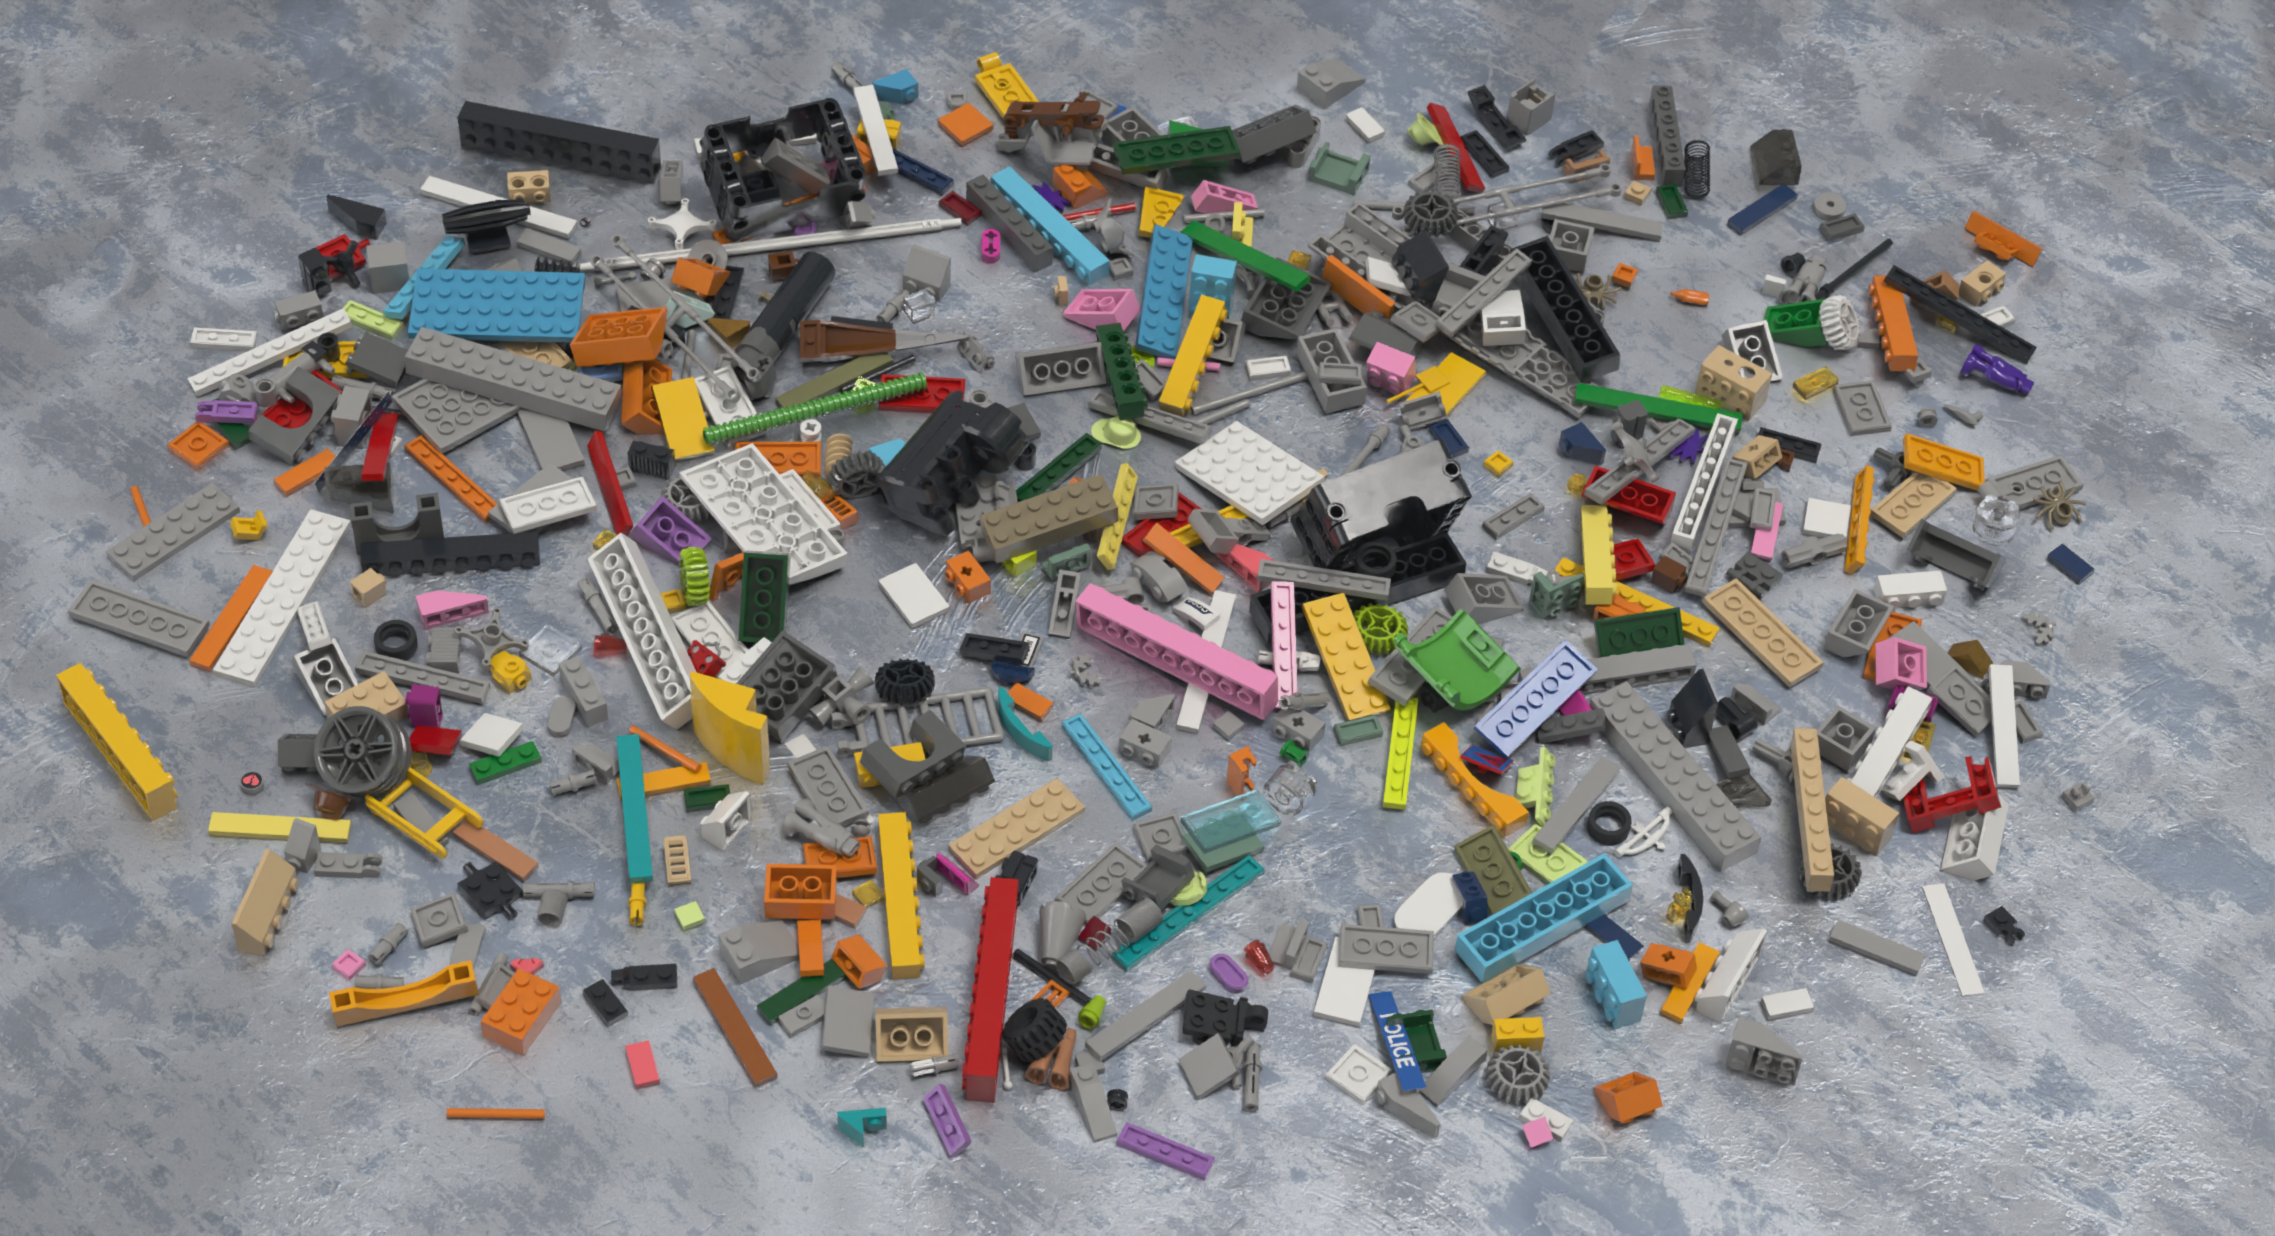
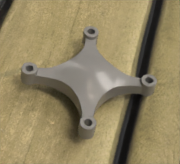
M1620 420L1612 424L1613 430L1617 433L1625 448L1620 452L1625 464L1628 467L1632 464L1639 466L1652 483L1659 480L1661 477L1650 466L1648 455L1644 448L1648 444L1646 438L1642 437L1637 440L1626 433Z
M498 607L493 608L492 619L480 628L465 629L460 626L454 628L453 636L455 638L464 637L470 639L480 648L484 656L481 669L484 671L490 669V659L496 653L513 647L519 648L521 651H527L529 647L527 639H517L503 630L499 622L502 611Z

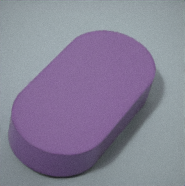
M1217 954L1211 958V973L1228 991L1242 993L1247 989V974L1230 956Z

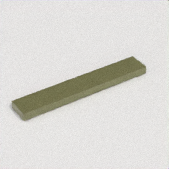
M888 353L859 357L775 397V403L780 408L786 409V406L792 407L794 404L798 406L801 402L805 404L806 401L811 402L813 399L818 401V398H824L839 391L841 386L892 364L893 358Z

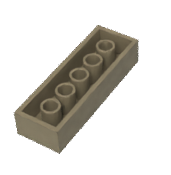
M1099 474L980 515V525L984 538L997 564L1118 522V507L1103 475Z

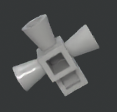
M862 667L856 670L848 682L838 675L822 688L824 694L821 697L825 701L810 708L809 713L822 727L830 719L831 713H834L836 710L842 714L847 713L854 724L863 723L869 717L871 709L859 701L856 693L873 685V679Z

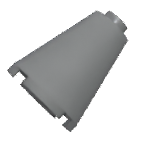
M1059 901L1046 902L1045 907L1043 904L1041 905L1040 950L1041 962L1045 964L1046 968L1056 970L1057 959L1071 951L1086 920V913L1079 907L1078 911L1071 909L1072 904Z

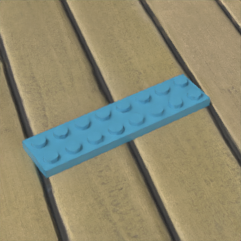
M1156 224L1151 234L1135 349L1161 358L1175 359L1178 350L1192 239L1188 235Z

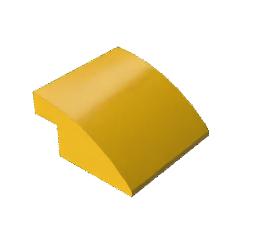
M691 671L690 688L693 730L701 744L712 757L735 774L764 785L770 772L767 716L757 713L756 689Z

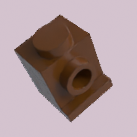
M792 251L768 254V269L772 284L777 283L776 280L786 279L798 262V259H794Z

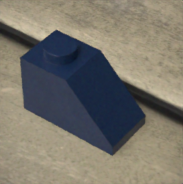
M1582 422L1561 431L1559 447L1570 459L1597 465L1604 464L1606 449Z

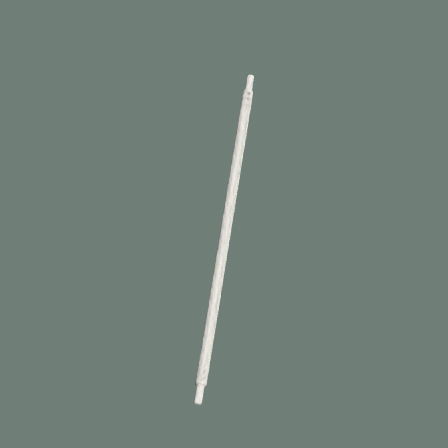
M940 218L723 244L722 246L725 248L727 255L732 256L941 231L942 228L961 226V218L941 220ZM692 248L639 254L636 256L646 265L650 258H655L662 264L677 262L678 258H688ZM630 256L604 258L605 264L611 270L640 267ZM591 262L580 263V272L601 271L596 269Z

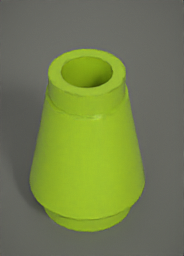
M1095 995L1079 1011L1078 1022L1082 1027L1093 1029L1100 1024L1106 1005L1104 997Z

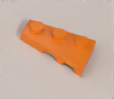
M744 553L736 554L715 564L709 590V599L712 602L719 598L718 594L723 590L730 591L733 589L734 584L742 578Z

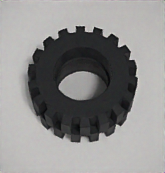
M1033 999L1023 1004L1008 1018L1002 1030V1038L1021 1060L1032 1062L1047 1055L1058 1045L1066 1033L1067 1023L1048 999Z

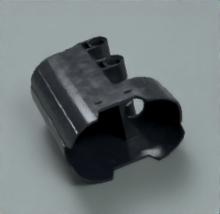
M962 391L950 392L874 481L875 486L881 489L884 505L892 513L939 535H948L955 529V523L948 510L954 501L964 505H973L979 501L980 493L973 479L981 470L994 474L1006 473L1030 445V441L1025 445L1021 434L1018 432L1022 421L1015 413L996 402L984 408L962 401L964 395Z

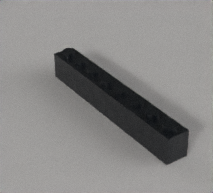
M538 531L361 543L362 573L372 568L377 574L380 573L383 576L540 566Z

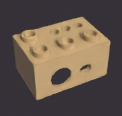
M1718 345L1701 364L1695 393L1729 411L1743 413L1742 418L1749 421L1766 402L1772 373ZM1725 362H1728L1733 366H1728L1725 364ZM1741 368H1750L1754 371L1755 376L1750 379L1743 378L1739 375V370Z

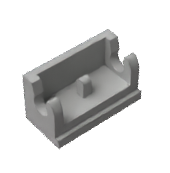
M1440 391L1399 403L1404 425H1408L1410 431L1447 420Z

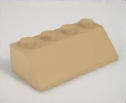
M265 849L231 923L237 950L265 956L268 948L272 947L274 934L277 929H280L283 922V914L285 910L290 908L291 896L293 892L298 890L300 883L299 878H297L296 869L270 849Z

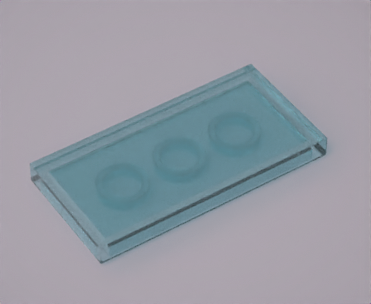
M1256 789L1181 817L1180 822L1201 851L1206 854L1279 827L1282 820L1259 790Z

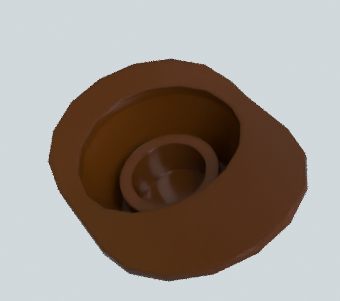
M305 783L307 787L315 791L314 809L323 818L339 820L345 813L348 805L356 803L355 800L345 795L325 791Z

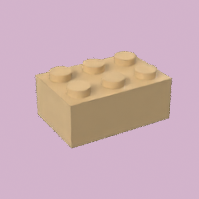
M385 671L325 701L327 718L342 709L353 706L372 708L395 719L398 723L408 718V705L405 704V698ZM360 725L358 727V732L360 731L363 725Z
M1841 777L1829 790L1825 798L1828 827L1836 830L1846 839L1858 844L1865 851L1877 856L1891 840L1899 812Z

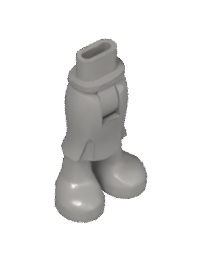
M1816 255L1807 259L1806 263L1800 268L1798 276L1793 279L1792 285L1781 291L1779 302L1782 305L1796 303L1800 292L1802 294L1798 303L1816 300L1815 293L1818 291V286L1824 278L1827 261Z
M809 799L798 801L795 805V812L789 811L782 824V832L785 835L792 837L800 831L806 834L807 838L815 840L826 849L837 852L840 855L846 854L851 857L860 847V842L854 839L852 833L848 832L843 826L829 820L825 814L819 813L815 809V804Z

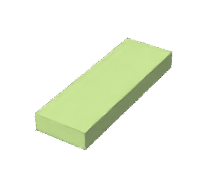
M351 300L343 308L352 324L390 340H393L404 327L402 321L386 318L383 313Z

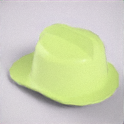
M1420 112L1417 113L1418 119L1408 128V135L1414 142L1422 146L1434 142L1444 145L1435 125L1429 122Z
M1118 416L1101 419L1095 422L1091 429L1092 436L1098 441L1122 449L1136 447L1141 439L1140 432L1133 420H1119Z

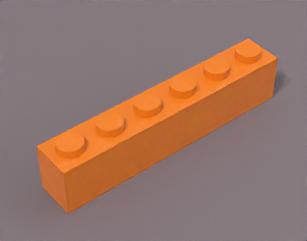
M1874 275L1872 284L1868 286V294L1872 296L1871 306L1872 309H1875V322L1879 324L1878 335L1882 336L1881 347L1885 349V362L1888 363L1890 371H1906V369L1915 371L1918 353L1903 294L1883 282L1886 275Z

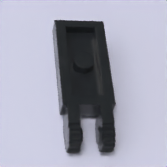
M1590 130L1551 148L1548 156L1551 159L1557 158L1555 163L1559 167L1567 164L1565 159L1575 160L1603 148L1604 141L1593 130Z

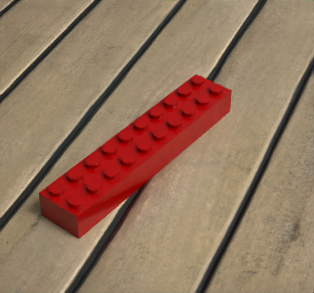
M991 877L990 886H985V902L982 907V924H980L979 932L980 943L977 947L978 959L975 964L974 973L975 983H973L972 988L973 999L970 1004V1023H968L967 1029L968 1040L965 1045V1063H963L962 1091H966L967 1101L995 1103L1003 1036L1002 1030L1004 1028L1018 909L1019 879Z

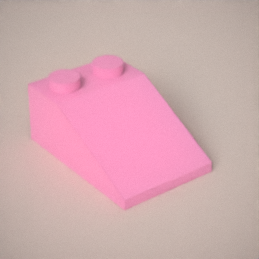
M1082 289L1064 311L1063 316L1094 330L1099 325L1121 323L1124 331L1141 308L1133 289Z

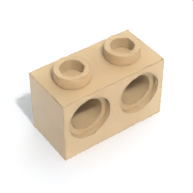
M548 170L507 173L509 200L524 199L525 203L551 202Z

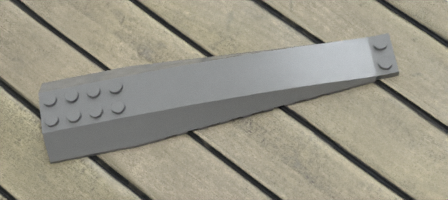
M1358 202L1346 212L1344 223L1327 238L1319 234L1307 247L1325 260L1330 255H1333L1367 281L1365 264L1367 258L1371 257L1392 263V257L1396 253L1398 246L1411 239V237ZM1377 288L1395 302V306L1400 309L1413 301H1417L1432 311L1434 301L1413 299L1409 296ZM1479 312L1470 326L1464 325L1452 337H1449L1443 331L1439 332L1474 356L1561 406L1577 418H1580L1591 407L1574 403L1577 383L1581 382L1569 362L1555 350H1549L1546 347L1547 344L1540 338H1534L1531 335V331L1527 328L1525 344L1483 346ZM1590 380L1582 383L1587 385L1598 386Z

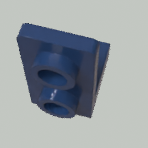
M1470 871L1453 874L1452 880L1463 899V920L1465 924L1488 918V897L1475 873Z

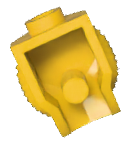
M502 651L490 659V671L493 678L509 694H512L517 689H523L532 680L531 672L526 662L517 655H511L506 651Z

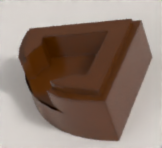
M1780 449L1782 458L1776 462V465L1782 470L1789 472L1795 452Z

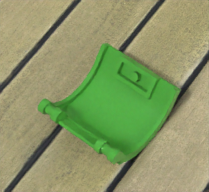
M1461 608L1440 631L1421 643H1409L1407 641L1408 638L1403 633H1399L1393 639L1396 649L1453 708L1458 710H1469L1488 701L1502 690L1521 669L1472 617Z

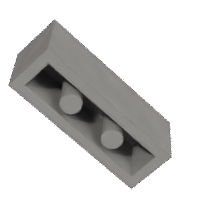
M580 656L559 663L560 680L570 698L575 701L576 708L586 726L591 727L608 720L607 703Z

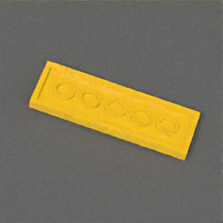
M1341 593L1303 603L1304 615L1346 720L1351 721L1389 713L1391 708L1385 694L1368 684L1369 677L1375 672V669L1345 594Z

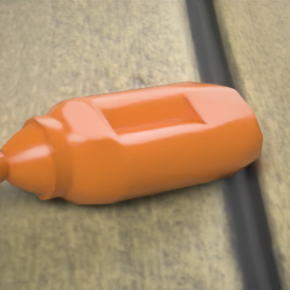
M1690 289L1670 292L1671 296H1675L1678 300L1685 303L1705 306L1709 302V294L1706 292Z

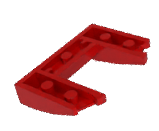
M1965 757L1971 786L1933 798L1928 797L1923 777L1904 796L1907 818L1913 833L1935 827L1934 820L1974 808L1978 809L1979 814L2002 808L1989 758L1985 757V764L1979 765L1973 764L1974 760L1972 757Z

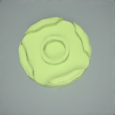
M1200 871L1199 873L1194 872L1195 877L1169 903L1185 906L1198 902L1207 892V881L1203 873Z

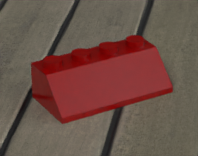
M1595 465L1581 497L1590 499L1584 495L1585 489L1610 470ZM1635 479L1604 504L1666 524L1673 509L1676 492Z

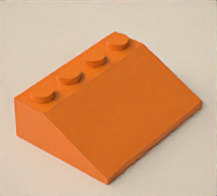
M667 307L588 315L570 343L576 366L589 368L601 364L609 366L621 362L629 364L634 361L643 360L649 362L656 359L662 348L668 313Z

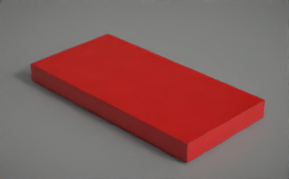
M315 370L311 373L320 380L339 390L342 394L343 391L335 384H333L330 380H328L325 376H323L320 372ZM292 395L295 398L293 403L280 398L275 405L269 407L261 415L284 428H298L310 420L313 411L307 403Z
M881 374V382L887 383L888 380L893 381L895 378L899 380L900 377L905 378L906 376ZM925 377L927 381L926 390L920 389V392L914 391L912 394L908 392L905 396L902 394L901 397L895 396L893 399L890 397L889 400L883 399V401L879 402L878 409L879 411L933 413L950 392L962 391L965 395V379Z
M1179 492L1177 517L1144 519L1122 537L1121 544L1138 557L1143 556L1149 551L1155 552L1143 539L1156 523L1170 533L1190 524L1188 518L1192 511L1202 508Z

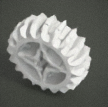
M1834 295L1823 300L1820 305L1819 320L1821 321L1820 327L1823 329L1826 341H1829V345L1838 351H1845L1856 346L1860 336L1859 319H1857V312L1854 311V306L1850 304L1849 299L1845 296Z

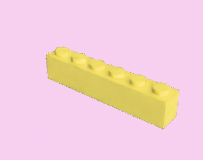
M1581 505L1580 526L1583 572L1585 576V603L1612 604V596L1617 595L1616 569H1611L1615 567V555H1610L1614 553V542L1609 541L1613 539L1612 515L1607 513V505Z

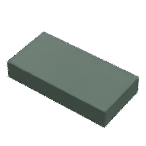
M1376 715L1334 724L1333 728L1340 746L1383 737V730Z

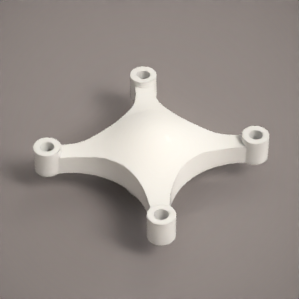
M687 198L681 200L682 207L675 214L660 220H656L654 217L648 218L649 228H662L675 235V248L677 250L684 248L683 242L685 238H688L692 233L701 230H717L716 220L702 221L688 211L690 205Z

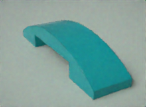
M1002 686L998 688L999 714L1008 733L1029 753L1046 761L1052 760V744L1041 731L1033 735L1014 714L1015 701Z

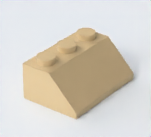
M1516 964L1462 994V998L1483 1023L1493 1025L1494 1019H1507L1512 1015H1519L1525 1011L1526 1007L1541 1003L1544 997L1551 994L1541 968Z
M947 1007L875 1009L877 1062L931 1059V1056L936 1058L948 1055Z

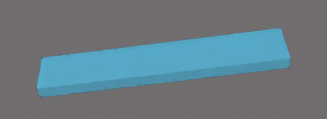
M1080 713L1063 721L1062 728L1132 821L1152 812L1151 804L1084 716Z

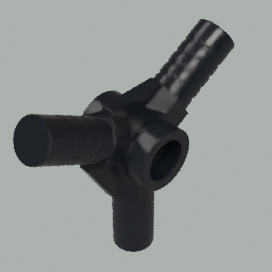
M351 240L346 251H342L334 255V257H324L328 261V265H333L334 268L346 274L353 287H356L361 283L353 271V254L359 244Z

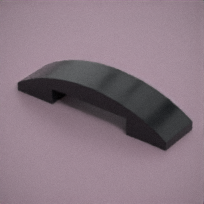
M1485 85L1468 91L1467 94L1475 112L1486 129L1498 142L1507 148L1526 142V138L1518 127H1511L1495 106V97Z
M1680 854L1677 866L1679 886L1689 887L1691 911H1686L1683 925L1685 943H1690L1697 932L1702 913L1703 889L1700 877L1693 863L1685 854Z

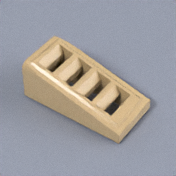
M685 835L665 837L663 841L668 885L691 883L687 837ZM681 854H683V856L670 857L671 855H681ZM682 863H684V865L671 866L672 864H682ZM685 871V874L672 875L673 872Z

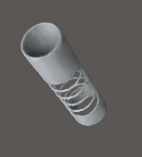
M1145 898L1117 917L1114 920V925L1108 924L1105 926L1104 931L1096 932L1095 938H1087L1086 945L1079 944L1077 950L1072 949L1057 959L1056 967L1059 974L1068 984L1075 985L1092 973L1090 963L1078 951L1080 946H1085L1091 960L1097 966H1101L1099 956L1088 946L1090 939L1096 941L1102 956L1110 960L1111 955L1102 942L1097 940L1099 933H1104L1111 949L1116 953H1120L1117 942L1106 933L1107 927H1114L1119 941L1124 946L1129 947V941L1136 942L1163 922L1161 910L1151 899ZM1117 930L1124 936L1127 945L1121 940ZM1107 936L1115 943L1118 951L1112 947ZM1099 944H1101L1103 948L1106 950L1109 958L1106 957L1105 954L1102 952V950L1099 947ZM1089 949H1090V950L1094 953V955L1097 957V959H1098V961H1099L1100 964H1098V963L1093 959V957H1092L1091 954H1090Z

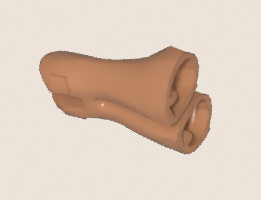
M1067 1028L1063 1040L1050 1053L1038 1060H1034L1029 1065L1025 1078L1033 1084L1045 1083L1051 1060L1057 1054L1049 1074V1085L1060 1091L1069 1089L1070 1063L1076 1042V1030Z

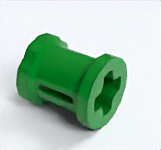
M1288 740L1282 746L1279 753L1281 758H1287L1293 762L1296 768H1301L1309 757V751L1300 749L1294 745L1292 740Z

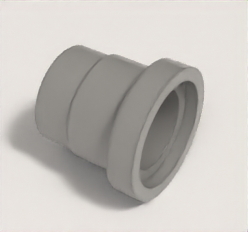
M650 258L647 261V266L658 277L666 272L663 264L657 259ZM642 270L640 273L641 277L645 281H652L653 279Z

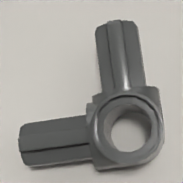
M1879 447L1875 450L1873 457L1890 465V473L1884 480L1887 488H1894L1901 479L1910 477L1912 470L1904 468V451L1894 455Z

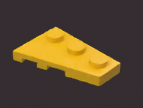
M1145 186L1138 235L1151 238L1152 229L1155 224L1166 227L1182 203L1185 195Z

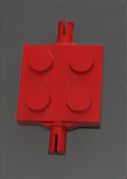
M343 234L315 248L323 256L334 257V255L346 251L351 240ZM367 238L358 242L359 245L353 254L354 270L366 265V258L360 250L370 245ZM328 265L330 280L344 275L334 268L333 265Z

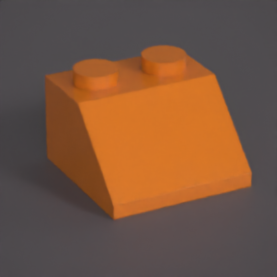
M1059 165L1053 168V186L1061 191L1060 194L1070 202L1074 210L1108 195V191L1087 167L1082 165Z
M678 258L671 282L676 283L679 289L685 291L692 289L696 291L695 295L707 298L708 295H716L728 278L730 271L696 258Z
M1636 1071L1594 1087L1596 1095L1610 1118L1621 1123L1632 1122L1636 1116L1650 1115L1655 1112V1109L1663 1107L1656 1079Z

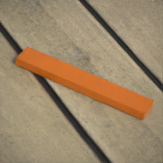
M422 435L404 445L405 452L483 522L487 523L491 520L488 511L498 503Z
M256 565L252 566L190 658L189 663L191 666L209 672L212 670L273 571Z

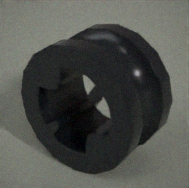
M1112 1089L1107 1092L1109 1109L1122 1111L1127 1108L1128 1093L1126 1091Z

